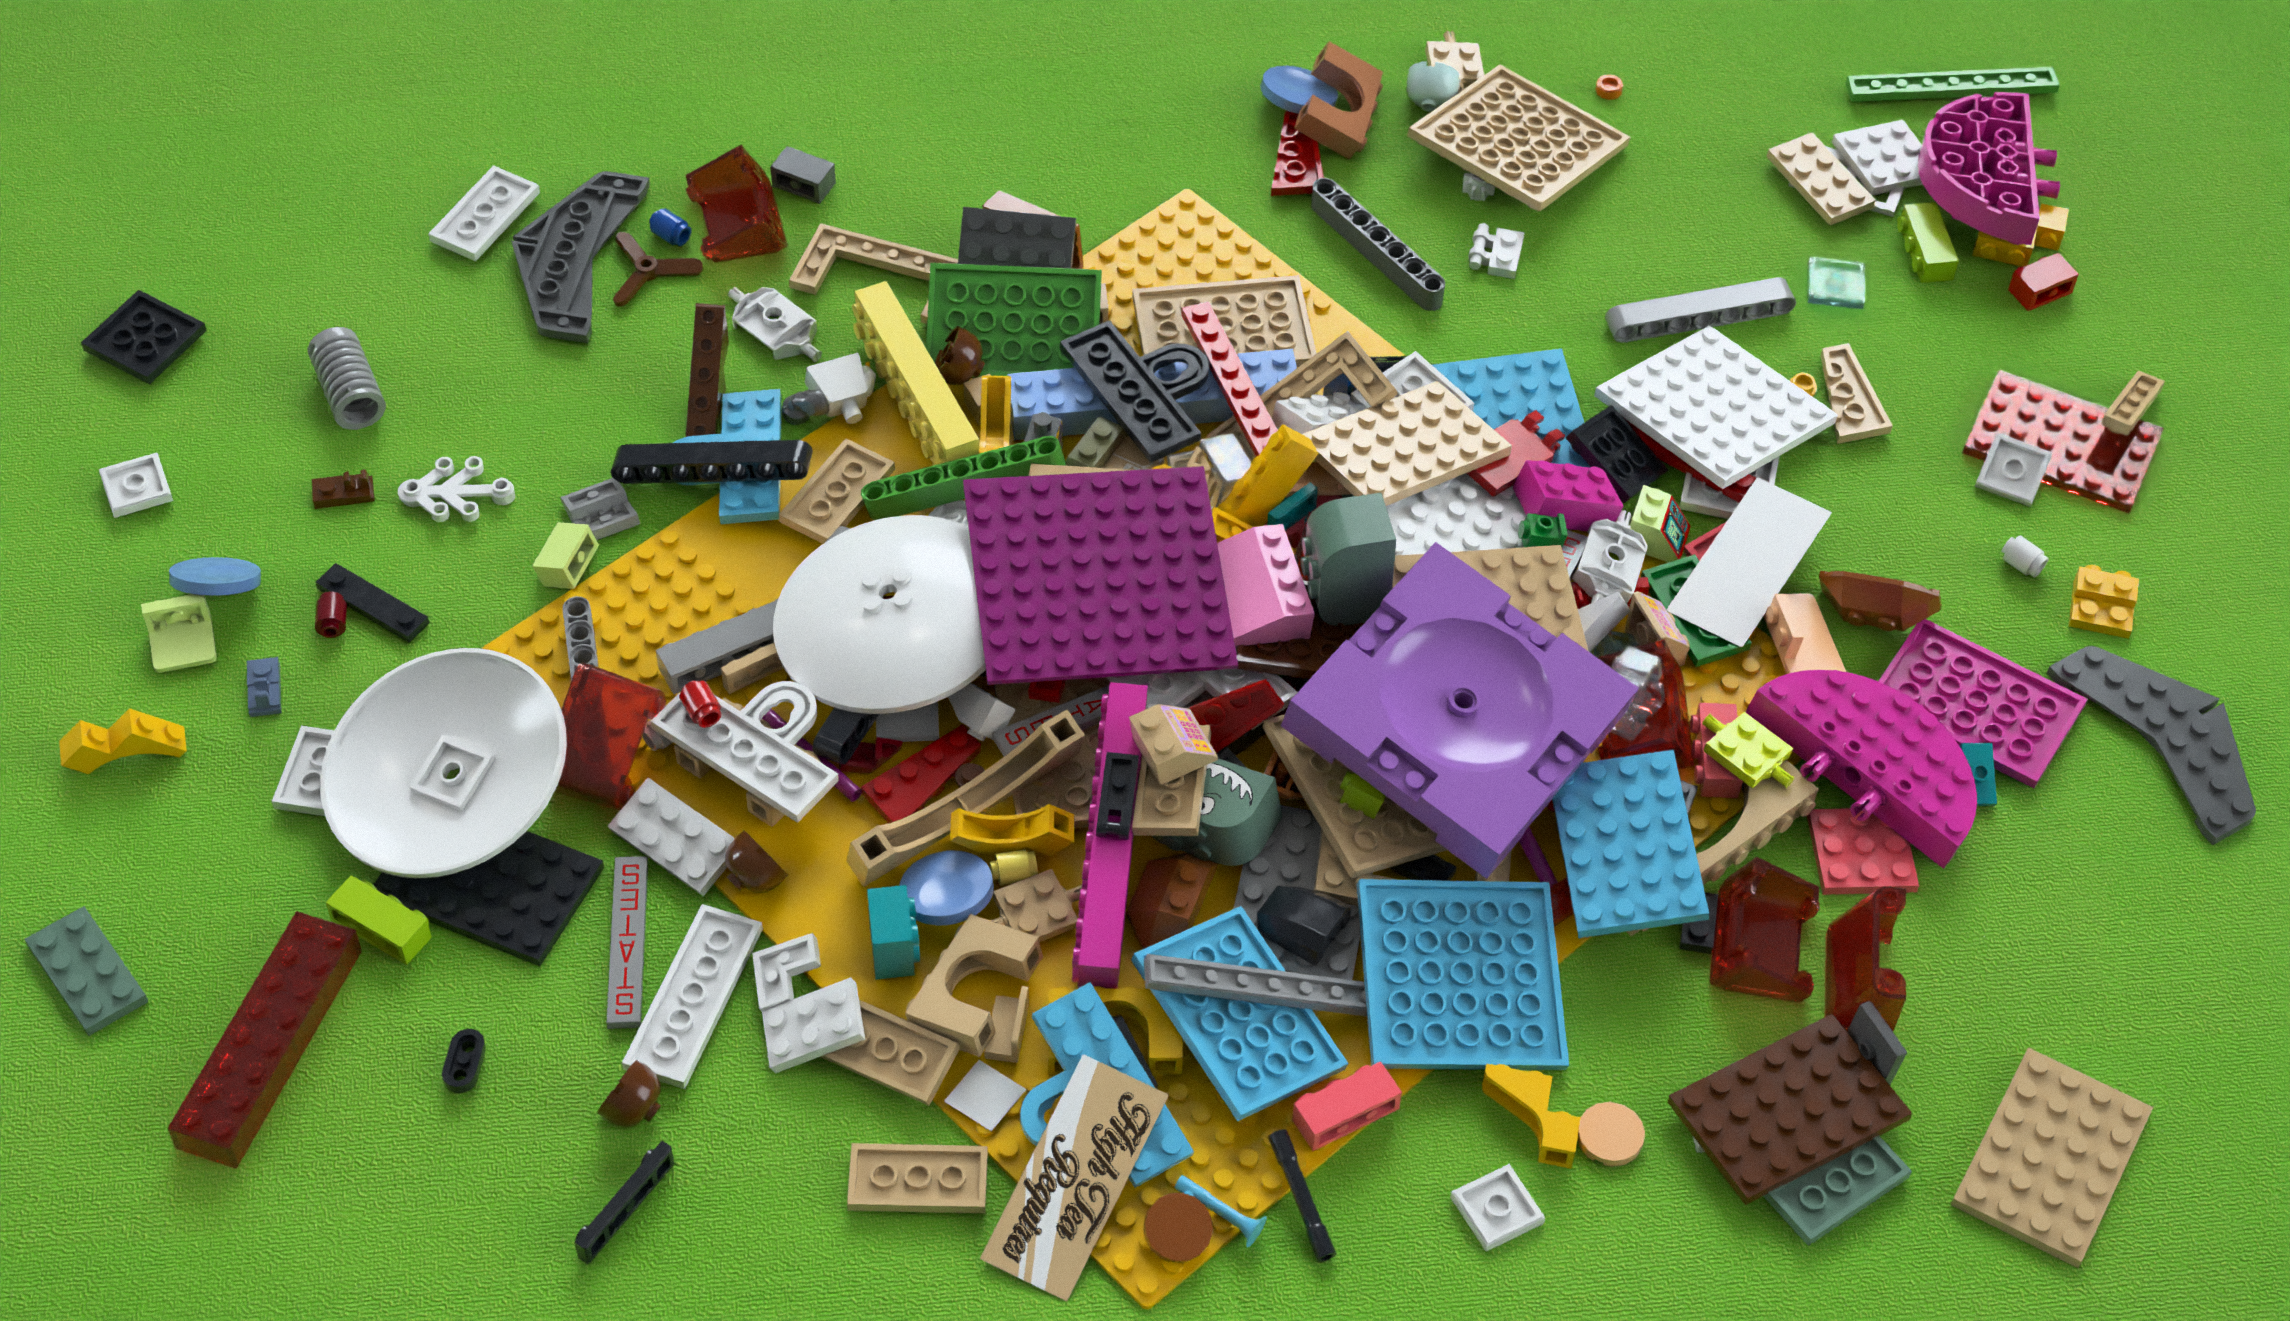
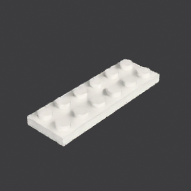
M701 905L622 1062L623 1070L627 1071L637 1059L641 1063L646 1064L657 1075L660 1082L682 1089L686 1088L763 930L762 922L708 905Z

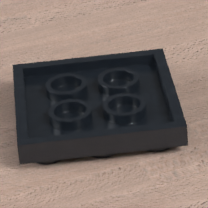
M138 290L81 342L83 351L150 385L207 330L204 322Z
M1612 405L1574 429L1565 437L1571 444L1572 449L1580 454L1590 467H1598L1604 470L1623 504L1640 493L1643 485H1651L1668 471L1667 467Z

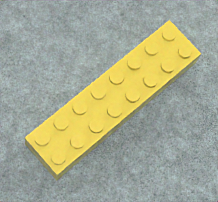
M887 281L856 290L855 303L852 304L857 322L853 324L855 335L858 340H863L868 358L874 359L879 377L881 379L885 378L891 398L897 399L901 416L908 418L913 437L920 439L924 456L930 458L933 462L932 466L979 454L978 436Z

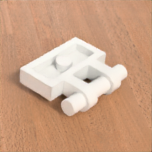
M1479 224L1478 229L1473 234L1474 246L1469 251L1470 268L1477 270L1480 268V265L1489 266L1487 274L1515 279L1524 232L1497 228L1496 235H1491L1488 232L1489 226L1487 224ZM1484 248H1491L1492 253L1486 252Z

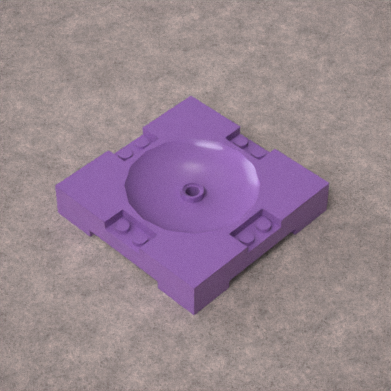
M1435 542L1384 597L1380 607L1349 641L1345 640L1290 700L1281 727L1331 764L1335 759L1340 761L1437 833L1436 842L1487 879L1523 837L1527 828L1588 755L1594 752L1624 716L1639 687L1565 634L1561 633L1558 638L1509 604L1511 595Z

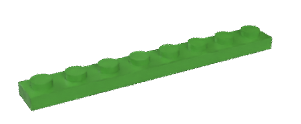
M2053 67L1847 76L1845 83L1851 102L1967 97L1975 94L1993 96L1994 92L2025 94L2057 93L2060 86Z

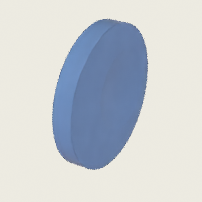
M1294 66L1272 67L1264 73L1261 82V91L1269 101L1280 108L1299 114L1300 109L1312 95L1334 107L1338 97L1337 89L1312 76V71Z
M222 557L197 558L173 565L169 569V583L173 588L191 594H238L253 590L260 585L261 569L252 562Z
M955 850L937 852L919 859L906 870L899 886L906 885L908 898L914 897L916 920L929 925L956 924L967 920L970 914L977 915L990 902L994 891L992 873L987 863L972 853Z

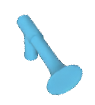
M1184 1175L1180 1176L1175 1184V1189L1181 1193L1196 1197L1208 1209L1241 1230L1247 1240L1246 1247H1250L1254 1243L1266 1223L1267 1216H1264L1262 1219L1248 1218L1212 1196L1210 1192Z

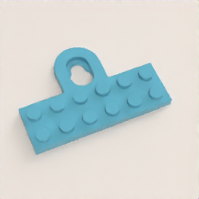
M780 389L724 393L721 434L688 436L673 443L781 440ZM781 480L678 483L681 485L720 483L719 519L721 524L779 520Z
M1091 982L1032 1013V1019L1064 1070L1060 1074L1034 1087L1026 1095L1020 1111L1021 1128L1026 1138L1035 1146H1037L1047 1126L1044 1120L1045 1112L1052 1108L1055 1099L1063 1095L1082 1055L1089 1056L1154 1087ZM1165 1104L1128 1177L1134 1188L1194 1154V1150Z

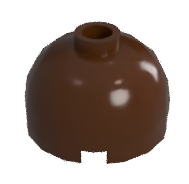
M956 326L946 338L945 342H947V345L943 351H939L934 362L945 382L950 385H961L969 381L972 376L978 377L985 364L981 360L983 350L978 338L970 331Z
M745 830L738 834L727 848L725 864L731 872L727 878L740 891L746 887L753 893H765L777 887L788 876Z
M636 1059L619 1080L614 1090L605 1099L597 1114L610 1124L622 1128L634 1127L643 1119L650 1122L661 1107L656 1102L661 1092L660 1081L657 1075L646 1064Z

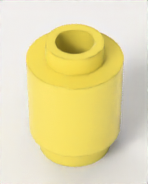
M1026 849L995 854V861L989 862L993 880H998L1000 886L1013 884L1038 874L1034 851L1026 852Z

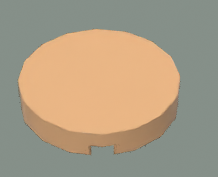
M1613 1102L1597 1103L1588 1108L1582 1115L1577 1139L1579 1147L1591 1160L1595 1161L1596 1159L1604 1162L1603 1165L1610 1167L1621 1166L1631 1162L1638 1156L1643 1147L1645 1130L1641 1119L1628 1107Z

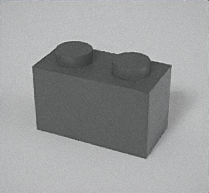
M788 146L785 147L770 166L773 187L819 204L836 184L834 163Z

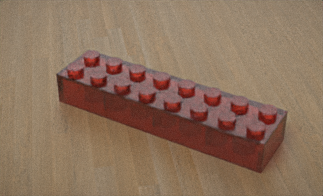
M298 911L295 912L167 1129L176 1149L237 1169L362 952L355 929Z

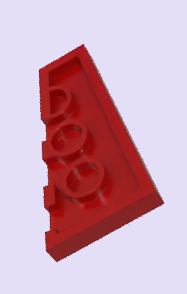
M1285 111L1271 196L1312 194L1314 182L1317 179L1324 178L1318 142L1294 129L1298 114L1290 111Z
M1264 679L1188 707V709L1191 710L1199 725H1210V744L1215 753H1217L1283 708L1284 702L1269 682Z
M962 724L861 786L862 795L888 824L903 819L924 809V805L934 795L937 797L945 789V784L952 777H955L957 769L964 764L971 763L981 752V744L975 737L967 733L968 730Z

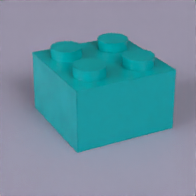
M906 885L867 889L875 979L915 976L914 963L920 962L914 897L908 898Z

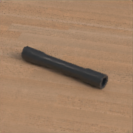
M1286 1129L1278 1130L1270 1134L1268 1139L1278 1164L1283 1169L1307 1229V1237L1317 1262L1330 1260L1337 1253L1327 1228L1321 1221L1299 1166L1298 1156Z

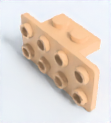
M1775 594L1771 605L1767 608L1763 617L1786 673L1818 669L1846 672L1815 597L1812 594Z

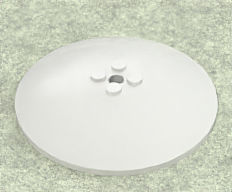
M905 515L888 517L846 530L813 551L796 568L786 582L777 601L774 613V643L779 659L790 678L794 682L807 687L813 693L815 699L824 704L850 712L865 714L897 713L930 705L954 694L975 680L986 668L968 526L933 516ZM887 593H896L894 597L890 599L882 598Z
M479 648L448 649L430 653L400 665L374 682L357 698L341 718L329 741L322 763L320 794L325 817L332 832L340 843L358 860L378 871L407 878L439 877L472 868L489 860L513 844L531 827L543 812L556 790L562 774L567 747L566 727L560 705L549 686L532 668L520 660L500 652ZM460 769L459 774L455 778L446 779L451 770Z

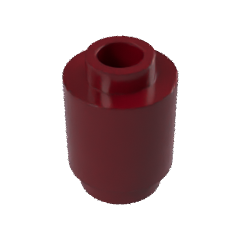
M325 592L320 595L316 602L315 630L326 638H335L342 635L346 630L347 603L341 594Z

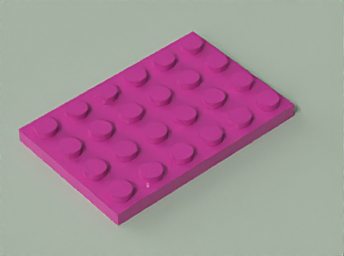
M1927 619L1915 625L1879 679V682L1907 694L1912 700L1932 713L1949 731L1958 745L1961 743H1992L1994 769L2032 788H2035L2088 700Z

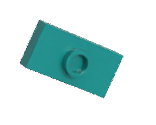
M1309 482L1290 497H1285L1281 504L1268 512L1267 526L1283 524L1286 531L1316 509L1318 487Z
M1961 743L1959 746L1974 776L1977 806H1995L1997 804L1992 743Z

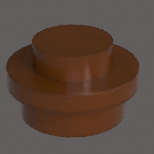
M975 763L964 764L957 769L955 782L960 788L985 770L982 766Z

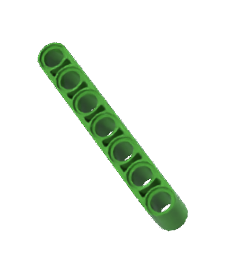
M1045 436L873 481L863 487L861 496L870 518L878 520L901 516L965 499L963 480L1029 476L1031 464L1066 466V461L1058 439L1052 436Z

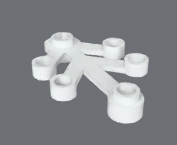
M477 456L466 459L465 468L442 485L433 484L442 477L453 474L454 465L449 457L437 459L435 462L436 468L420 480H407L398 488L399 499L409 507L421 506L431 514L432 519L436 522L446 521L450 513L446 503H435L430 497H441L468 522L478 519L480 515L479 508L475 502H466L461 497L491 496L493 502L498 505L510 504L515 499L514 486L505 478L496 479L493 484L462 485L472 477L483 473V461Z

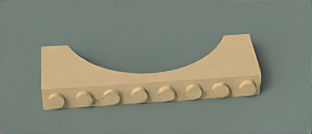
M1068 709L1064 710L1040 725L1026 740L993 766L954 792L910 816L889 824L878 825L850 842L846 860L863 887L869 885L949 835L951 813L956 809L960 808L969 812L983 814L1075 757L1085 734Z
M1785 760L1780 766L1794 777L1793 782L1787 788L1773 777L1762 780L1754 788H1751L1745 782L1742 783L1744 807L1741 818L1722 840L1696 854L1703 885L1710 880L1713 882L1718 880L1724 874L1726 868L1732 864H1740L1754 848L1761 849L1769 842L1771 836L1778 831L1780 833L1785 832L1800 815L1802 817L1807 816L1815 808L1816 803L1814 801L1818 788L1810 781H1807V778H1804L1801 772L1789 761ZM1632 930L1626 932L1630 936H1633L1640 930Z

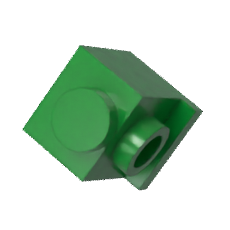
M1527 513L1525 520L1521 521L1518 527V537L1522 539L1523 547L1561 545L1562 548L1568 536L1563 513H1558L1556 517Z

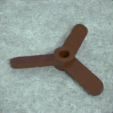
M619 232L616 235L615 241L633 263L636 270L614 295L613 302L618 307L626 305L646 281L654 280L656 277L699 275L703 271V264L697 258L656 259L653 256L646 255L629 233Z

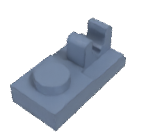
M278 657L247 661L248 710L250 717L282 713L281 675Z

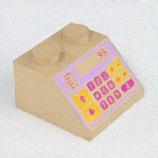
M1639 591L1633 593L1624 631L1651 675L1685 665L1690 645L1687 637L1678 630L1672 613L1667 612L1661 601Z
M1157 704L1129 717L1132 737L1160 786L1218 760L1217 754L1193 713L1188 708Z

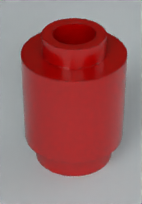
M691 681L683 687L679 699L692 721L702 728L716 724L722 716L720 711L721 705L705 681Z

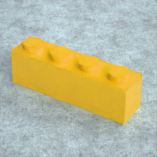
M1282 424L1278 431L1271 435L1268 444L1259 456L1253 459L1250 468L1244 476L1235 483L1233 490L1225 501L1220 503L1217 508L1252 527L1264 526L1268 521V512L1281 504L1319 454L1310 438Z

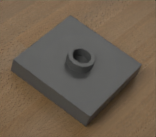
M1868 1001L1860 1004L1847 1033L1858 1045V1050L1866 1060H1870L1888 1084L1891 1085L1907 1051L1873 1003Z

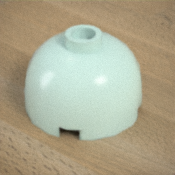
M1427 61L1419 62L1409 68L1407 92L1410 99L1425 111L1432 112L1458 93L1460 84L1459 73L1451 66L1435 62L1434 67L1426 66Z

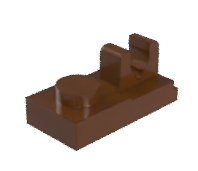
M363 469L361 474L350 475L349 471L343 473V476L312 479L315 509L374 502L373 476H369V473Z

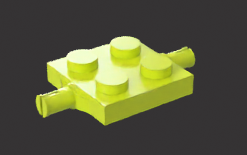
M1743 712L1734 721L1727 724H1722L1711 714L1704 719L1702 725L1716 734L1706 743L1704 752L1748 786L1754 788L1762 780L1771 777L1776 779L1785 788L1793 782L1794 777L1780 767L1791 756L1793 748L1747 713Z

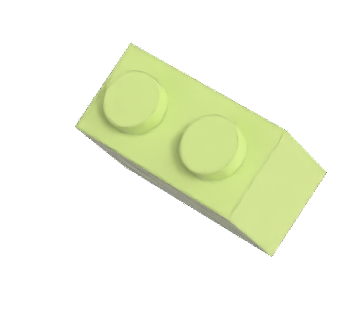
M558 522L532 567L544 587L574 589L599 544L589 525Z

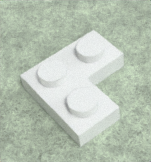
M813 933L753 953L758 1003L761 1011L793 1000L791 977L821 967L818 939Z

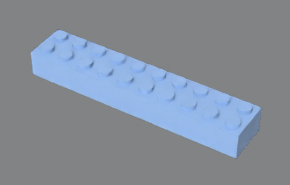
M1293 349L1237 353L1259 396L1297 369ZM1175 362L1158 369L1154 375L1163 381H1172L1177 379L1182 371L1188 368V365L1183 362ZM1075 368L1007 374V376H1011V423L1014 440L1025 439L1032 415L1041 412L1048 413L1050 416L1062 420L1063 436L1085 434L1098 417H1103L1119 424ZM1210 369L1208 379L1200 389L1175 400L1194 424L1227 421L1233 416Z

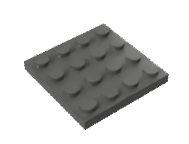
M963 207L958 264L1072 269L1077 219Z

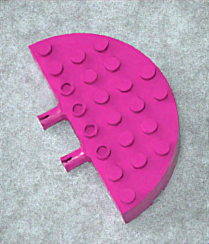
M1994 92L1993 97L1982 98L1981 94L1963 97L1942 107L1936 112L1935 118L1929 121L1918 156V172L1927 192L1944 210L1951 214L1952 218L1988 235L2007 240L2011 244L2031 245L2040 219L2038 196L2057 199L2060 191V181L2036 178L2035 165L2054 168L2057 150L2033 147L2029 94Z
M1818 669L1789 673L1773 679L1756 691L1745 713L1791 746L1793 752L1806 761L1801 766L1800 772L1804 778L1810 772H1813L1807 781L1814 782L1823 774L1857 801L1850 808L1853 817L1860 811H1863L1857 820L1865 821L1873 813L1943 869L1946 867L1972 827L1976 815L1977 791L1973 773L1963 751L1949 731L1932 713L1912 700L1907 694L1901 693L1890 686L1861 675L1838 670Z

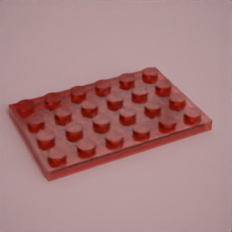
M1998 370L1962 453L1985 461L1996 434H2003L2053 453L2041 482L2130 514L2164 428L2139 420L2128 436L2114 433L2108 427L2100 425L2104 414L2109 408Z

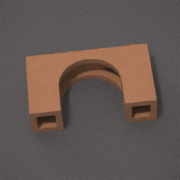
M1329 41L1317 55L1311 75L1337 89L1348 101L1351 112L1339 110L1312 95L1300 109L1294 129L1350 159L1356 151L1360 153L1366 145L1367 138L1365 134L1372 125L1373 120L1370 117L1378 105L1375 99L1383 87V84L1380 83L1383 72Z

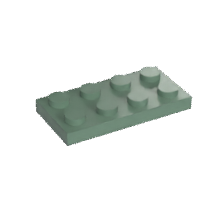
M85 906L25 938L28 948L88 1036L149 1002L146 994Z
M1878 1135L1873 1140L1786 1185L1768 1192V1194L1764 1195V1198L1809 1246L1907 1180L1912 1170Z

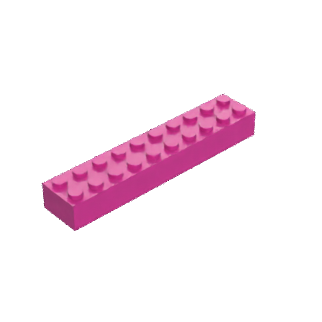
M1110 682L1109 694H1102L1098 748H1096L1095 776H1093L1092 802L1090 803L1088 820L1089 829L1086 835V855L1083 862L1082 889H1080V909L1076 924V945L1072 961V982H1078V988L1091 982L1093 987L1118 989L1134 837L1132 823L1142 753L1132 737L1129 717L1146 710L1148 685ZM1107 752L1139 755L1129 840L1119 839L1118 835L1106 834V837L1096 836ZM1109 815L1108 821L1120 823L1121 817Z

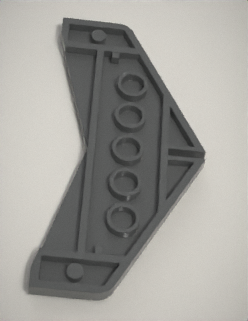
M609 171L599 172L513 236L514 241L511 240L513 251L539 334L582 343L589 342L592 334L593 258L646 196L650 187L649 177Z
M2096 646L2084 647L2049 666L2047 674L2056 684L2071 691H2078L2135 728L2165 760L2196 815L2195 823L2201 834L2212 845L2252 822L2256 813L2255 804L2225 705L2222 703L2215 707L2220 698Z

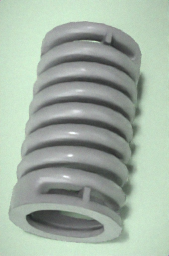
M333 327L321 331L314 336L308 345V355L337 424L349 430H357L373 425L383 416L386 403L356 333L345 327Z

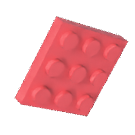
M1850 808L1813 809L1807 815L1822 895L1917 892L1919 882L1910 842L1873 813L1865 821L1857 820L1863 811H1860L1853 817Z

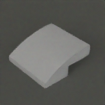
M613 478L560 497L571 522L589 525L596 540L640 524L638 514L627 499L626 491Z
M938 701L913 710L879 714L876 719V737L901 740L903 742L938 740Z

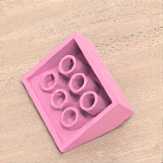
M1283 524L1253 527L1217 543L1235 647L1238 645L1247 646L1256 645L1257 643H1273L1279 640L1282 642L1297 638H1310L1315 613Z

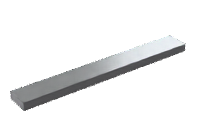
M1147 954L1144 958L1145 989L1367 1016L1365 983L1362 981Z

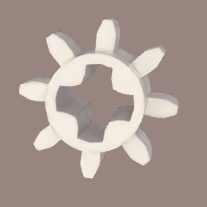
M1470 172V174H1464L1462 192L1468 193L1471 200L1485 201L1488 195H1494L1495 186L1486 183L1483 179Z

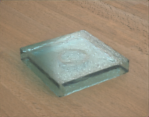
M1809 257L1807 303L1863 309L1865 304V263Z

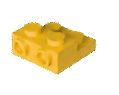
M2097 565L2079 566L2073 581L2069 626L2129 639L2132 632L2134 607L2138 597L2139 578L2132 577L2126 571L2104 572Z

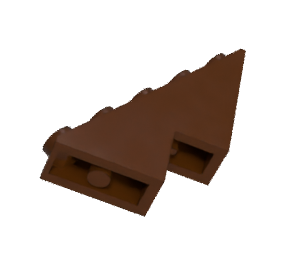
M696 303L685 437L717 434L723 394L726 390L724 365L729 345L725 305Z

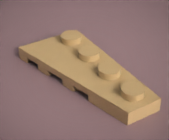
M1849 343L1823 348L1821 361L1830 408L1838 414L1834 424L1837 444L1890 434L1893 425Z

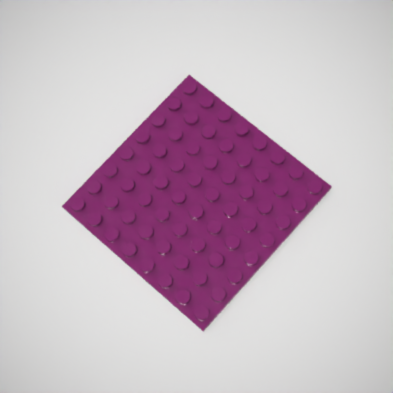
M1204 466L963 480L987 685L1238 669Z

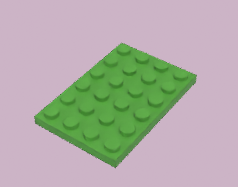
M930 263L926 349L935 362L939 351H943L947 345V342H945L946 338L956 326H959L974 334L982 345L983 354L981 360L985 364L978 377L989 373L991 376H1007V374L1074 368L1060 350V341L1100 325L1102 270Z

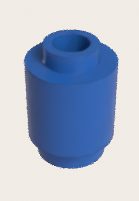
M666 208L655 211L649 221L652 233L671 245L677 244L682 246L689 240L692 229L688 226L687 221Z

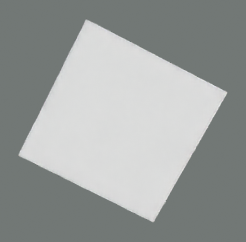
M978 1060L944 1102L992 1131L1026 1089L981 1060Z

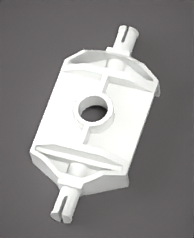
M733 287V290L730 289L728 297L738 303L735 306L732 317L734 329L737 328L738 324L773 350L775 360L801 353L807 355L814 362L821 358L822 352L811 345L817 331V323L814 318L773 288L761 287L751 294L748 292L746 295L736 287ZM769 316H774V317L780 316V318L774 319V320H773V319H769L768 317H769Z
M1625 510L1621 511L1616 522L1609 519L1592 523L1587 531L1589 535L1578 569L1572 579L1592 597L1591 603L1616 592H1619L1625 602L1628 603L1634 593L1648 546L1642 534L1630 529L1631 526H1628L1631 513L1628 512L1625 516ZM1608 552L1616 554L1619 561L1612 559Z

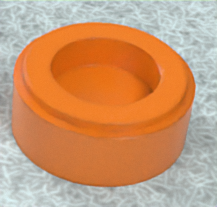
M1608 74L1598 78L1596 83V93L1598 96L1612 100L1620 97L1622 94L1623 82L1619 77Z

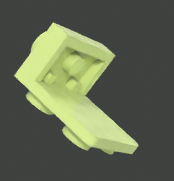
M188 594L141 604L142 614L149 632L153 667L157 673L213 663L217 659L211 614L205 595Z

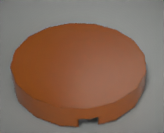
M1169 1193L1157 1199L1146 1212L1144 1219V1238L1150 1250L1160 1259L1184 1263L1198 1257L1209 1245L1213 1233L1212 1218L1206 1206L1196 1197L1185 1193Z

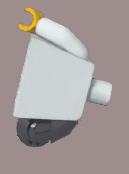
M855 353L808 366L806 368L805 384L809 390L797 392L785 398L782 406L783 418L791 424L799 425L808 421L810 416L826 414V416L833 417L843 414L848 424L857 423L863 417L860 409L866 406L867 397L873 393L876 374L870 368V362H865V365L862 366L859 354Z

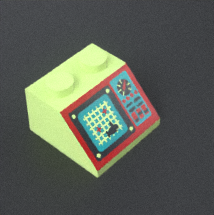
M1643 485L1629 523L1630 529L1642 534L1648 546L1646 555L1666 562L1681 559L1691 528L1689 522L1671 494Z

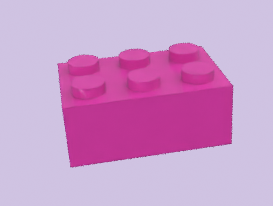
M1526 460L1512 487L1526 515L1530 513L1556 517L1558 513H1563L1566 528L1570 530L1588 531L1593 522L1604 519L1616 522L1624 507L1606 473L1598 467H1582L1569 463H1549L1544 460Z

